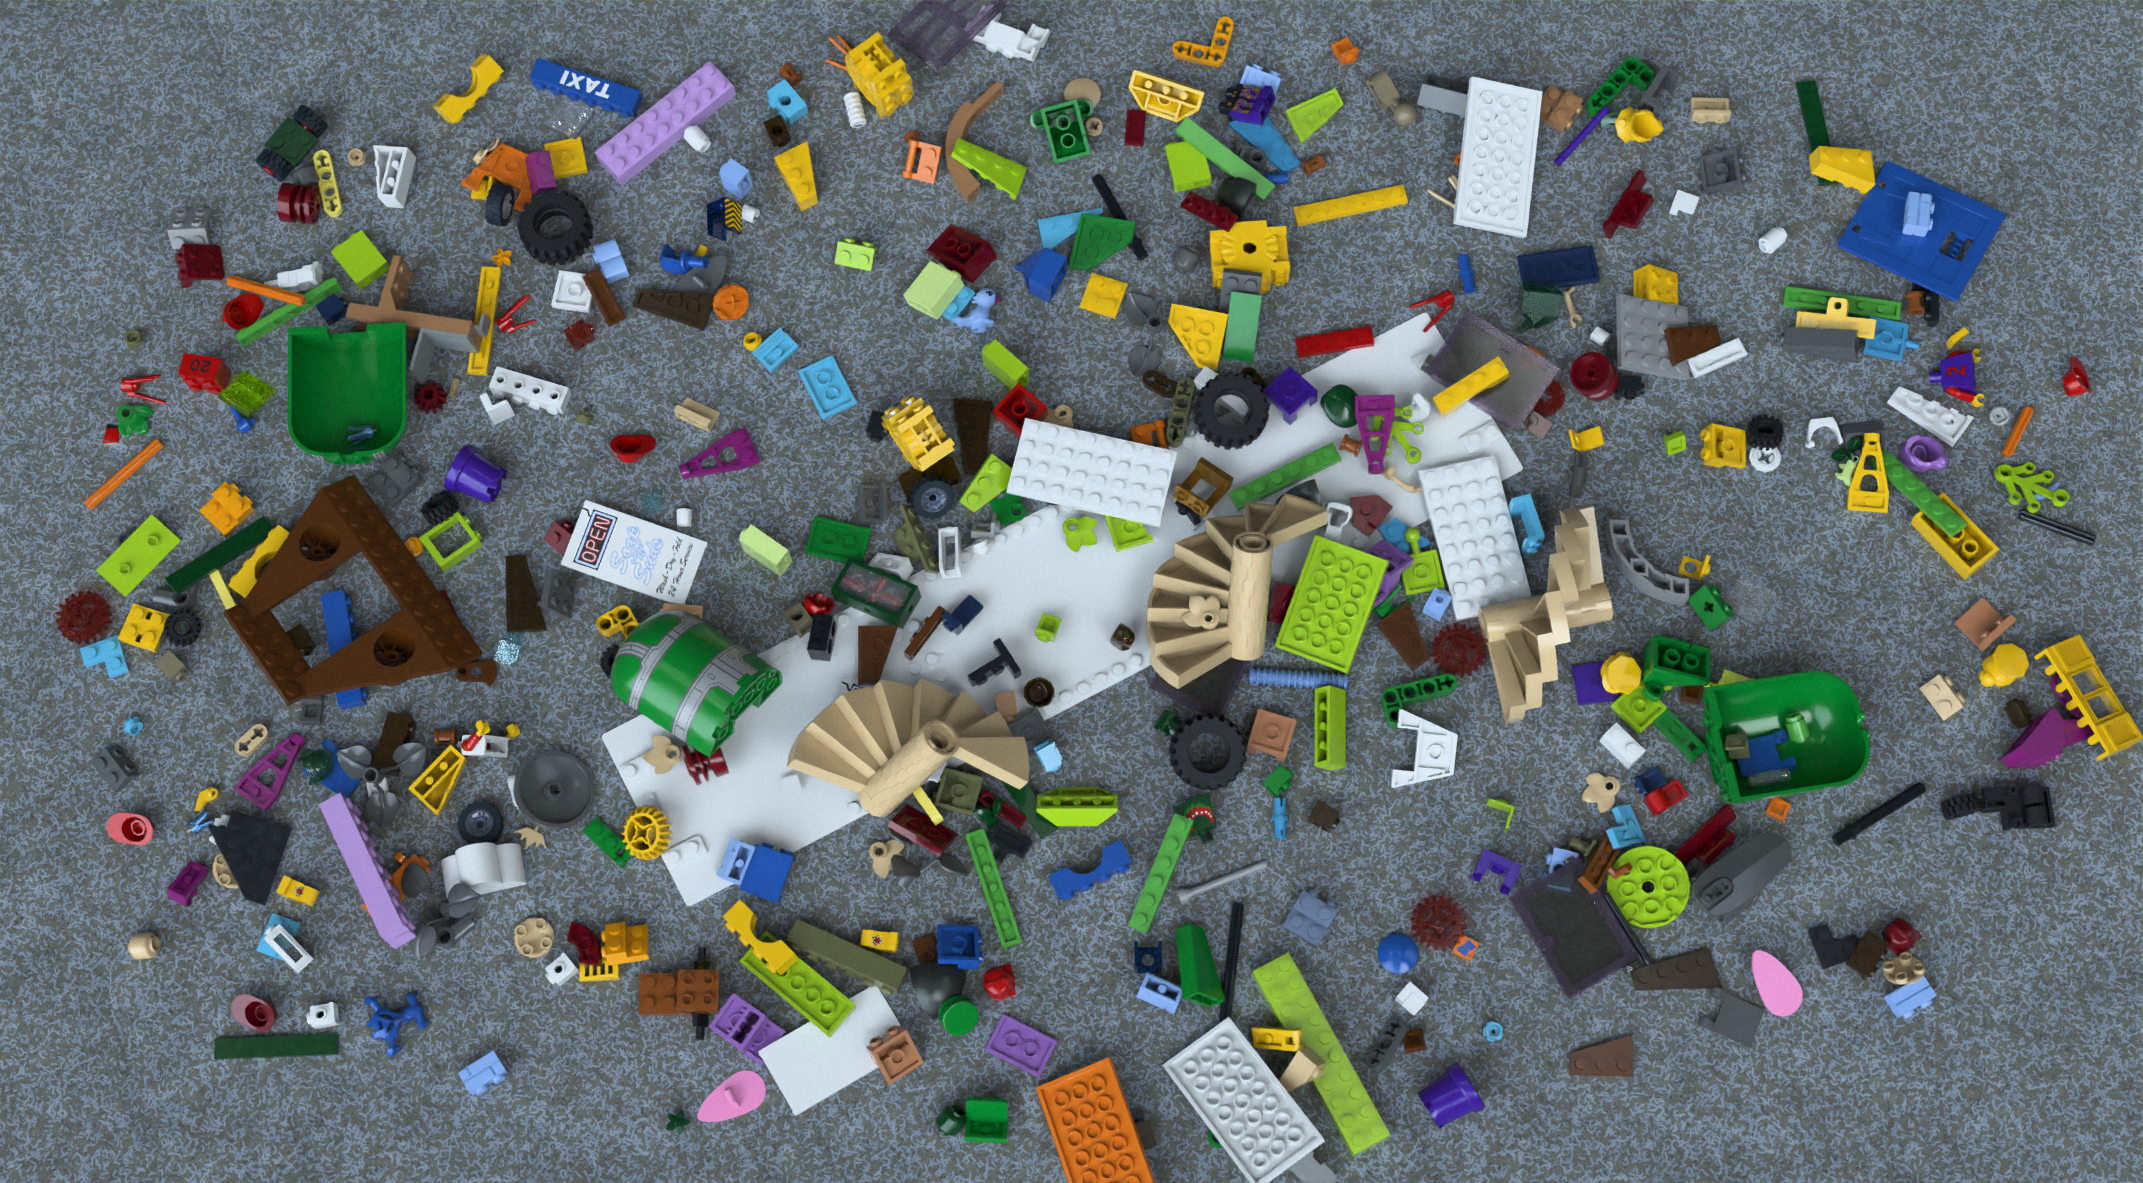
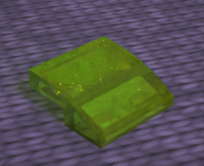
M245 370L233 378L232 385L219 392L218 398L245 416L250 417L268 401L276 389Z

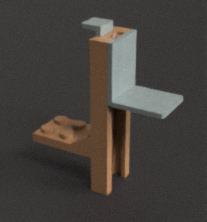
M393 255L379 306L349 303L345 317L348 320L360 321L359 325L356 326V330L359 332H367V324L406 322L407 339L417 341L409 371L421 385H424L435 347L478 354L483 337H487L491 320L486 314H481L479 325H475L469 320L404 311L403 304L408 297L409 283L413 280V272L401 256Z

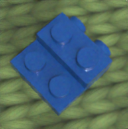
M938 924V964H957V969H978V965L982 964L983 952L979 951V946L982 945V934H978V926Z

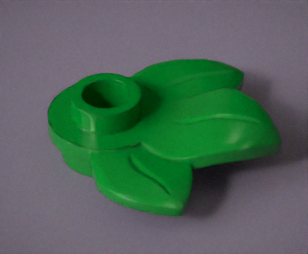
M128 404L121 405L116 411L120 434L125 438H129L132 432L147 434L149 426L146 419L154 414L152 409L141 404L134 407ZM124 411L130 412L129 416L127 417L123 416L122 414Z
M1007 488L1004 499L1000 498L990 501V506L997 514V520L1000 521V525H1007L1012 521L1019 522L1026 516V508L1021 504V497L1007 493ZM1019 510L1020 514L1014 515L1013 511Z

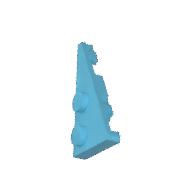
M1103 208L1039 219L1038 226L1043 249L1048 248L1052 250L1059 244L1064 243L1069 237L1074 236L1077 233L1081 213L1100 216L1103 214Z

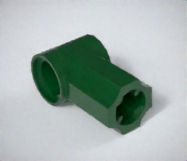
M1164 710L1155 723L1154 728L1165 732L1166 736H1173L1176 727L1180 726L1183 722L1174 713Z

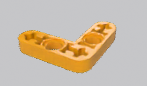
M1221 17L1218 20L1211 47L1186 41H1177L1172 46L1173 56L1181 60L1212 67L1222 66L1225 62L1233 33V20L1229 17ZM1224 23H1228L1225 33H1222ZM1224 39L1226 44L1219 46L1216 44V41ZM1183 47L1184 51L1178 53V49ZM1195 51H1202L1204 55L1201 58H1196L1193 54ZM1216 55H1219V58H1220V59H1218L1217 61H1214V58H1213V57H1215Z

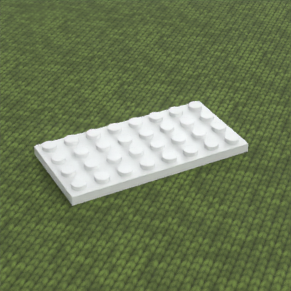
M1477 77L1469 79L1453 224L1520 238L1527 236L1542 100L1541 91Z
M1025 418L1007 493L1160 527L1177 451Z
M1495 456L1419 471L1418 476L1448 592L1452 596L1451 604L1456 621L1478 617V609L1481 606L1531 597Z
M1230 1017L1162 1065L1250 1183H1269L1325 1141Z

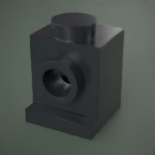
M1619 376L1620 381L1615 391V400H1620V397L1632 400L1639 397V395H1644L1645 385L1641 383V376Z
M872 410L866 433L871 441L880 443L884 435L887 436L889 430H886L881 424L883 422L881 417L885 413Z

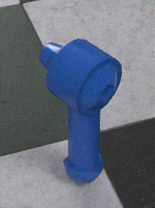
M229 399L227 404L237 420V429L243 434L250 431L256 420L254 417H243L234 399Z

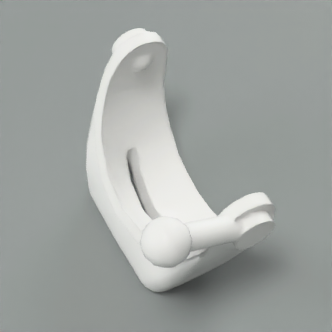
M1833 417L1811 419L1809 421L1805 441L1806 447L1811 448L1815 446V442L1811 441L1812 434L1823 426L1829 427L1835 432L1839 445L1843 443V437H1841L1840 430Z

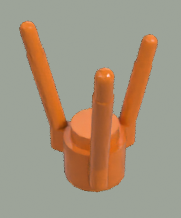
M837 34V38L846 49L832 37H829V40L845 55H848V51L852 50L839 34ZM825 59L826 62L848 72L847 64L843 65L833 60Z

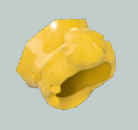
M1631 106L1621 110L1615 122L1617 135L1625 143L1630 141H1637L1639 143L1651 141L1653 136L1660 135L1664 130L1662 122L1656 119L1653 112L1645 109H1633Z
M2012 643L1998 645L1995 652L1982 662V671L1979 673L1981 685L1991 687L1995 684L2001 687L2011 684L2018 677H2024L2029 666L2025 651Z
M1619 651L1616 655L1608 657L1601 667L1600 674L1603 687L1612 694L1620 692L1629 694L1640 686L1642 670L1630 653Z

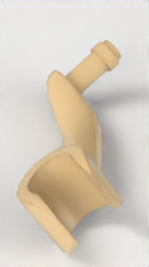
M1571 287L1567 292L1564 291L1563 295L1571 317L1569 324L1575 328L1576 323L1572 320L1576 319L1581 323L1582 319L1580 315L1575 313L1569 295L1575 291V288Z
M1387 466L1384 469L1382 475L1386 479L1394 481L1406 491L1412 493L1421 492L1422 489L1420 487L1406 484L1396 477L1397 470L1394 467Z

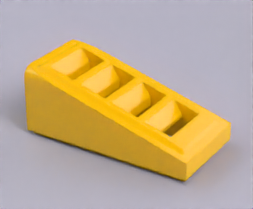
M602 958L601 964H605V974L601 975V967H597V975L593 976V966H589V976H585V965H582L579 961V982L621 979L620 964L612 965V973L609 974L607 959Z

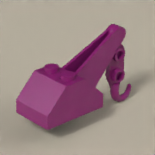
M2058 673L2053 675L2050 680L2051 689L2060 699L2062 706L2077 720H2063L2062 716L2054 708L2035 718L2000 759L2008 768L2035 769L2040 765L2046 766L2052 759L2056 760L2063 753L2062 748L2088 740L2089 737L2095 734L2089 724L2082 728L2077 726V721L2084 717L2079 707L2073 710L2066 708V704L2073 698L2066 690L2061 693L2056 691L2057 680L2060 678Z

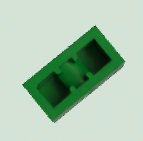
M1713 584L1704 585L1688 599L1709 631L1720 628L1735 616L1731 605L1723 600L1721 591Z

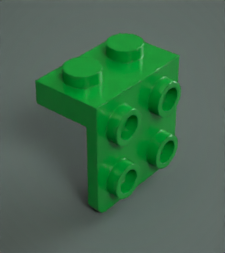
M979 1096L966 1098L967 1123L965 1142L1006 1144L1008 1100L999 1097L981 1098Z

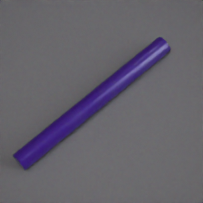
M1603 106L1554 161L1557 166H1560L1610 111L1606 106Z

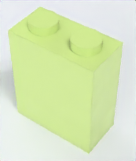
M930 261L903 296L910 306L938 320L965 285L958 272L948 270L941 263L936 264Z
M752 524L741 532L739 541L743 551L781 577L792 563L789 550Z

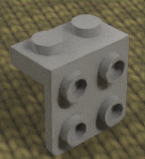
M197 207L174 210L167 229L172 249H180L182 244L211 245L207 229L212 214L211 208Z

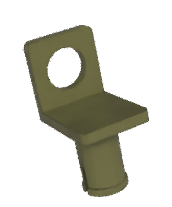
M1736 729L1733 735H1726L1725 750L1729 751L1730 759L1750 758L1748 737L1743 729Z
M1574 836L1569 844V848L1583 854L1585 864H1587L1597 847V840L1594 839L1589 845Z

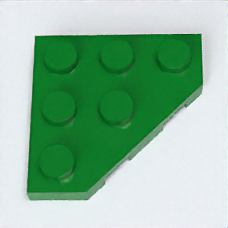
M1081 213L1068 267L1074 270L1089 272L1133 242L1137 223Z

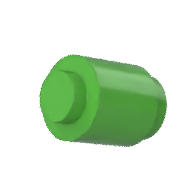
M1800 712L1786 715L1784 723L1790 740L1795 741V743L1805 742L1810 733L1804 716Z

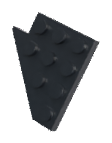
M233 810L226 829L212 824L208 825V829L244 899L265 906L292 829Z

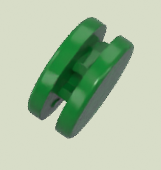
M953 995L941 1004L938 1018L949 1034L962 1036L975 1028L978 1023L979 1012L967 996Z

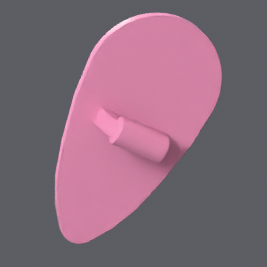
M1755 950L1752 953V972L1760 997L1766 1008L1778 1016L1791 1015L1800 1007L1803 993L1800 984L1793 974L1775 957L1764 951Z
M748 1070L735 1073L721 1083L705 1099L697 1113L698 1119L705 1122H719L756 1109L761 1105L766 1094L763 1079L757 1073Z

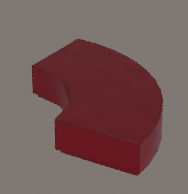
M571 921L567 941L578 948L580 963L582 965L601 967L602 952L597 937L584 925Z

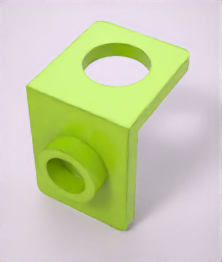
M1489 798L1487 806L1509 813L1504 832H1507L1515 807L1508 805V802L1505 800Z

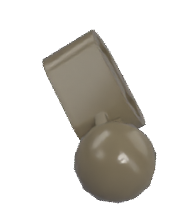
M1380 70L1366 81L1371 94L1381 108L1386 110L1390 107L1394 111L1393 117L1397 124L1401 126L1413 124L1417 117L1415 107L1410 103H1401L1399 101L1400 95L1389 75L1384 70Z

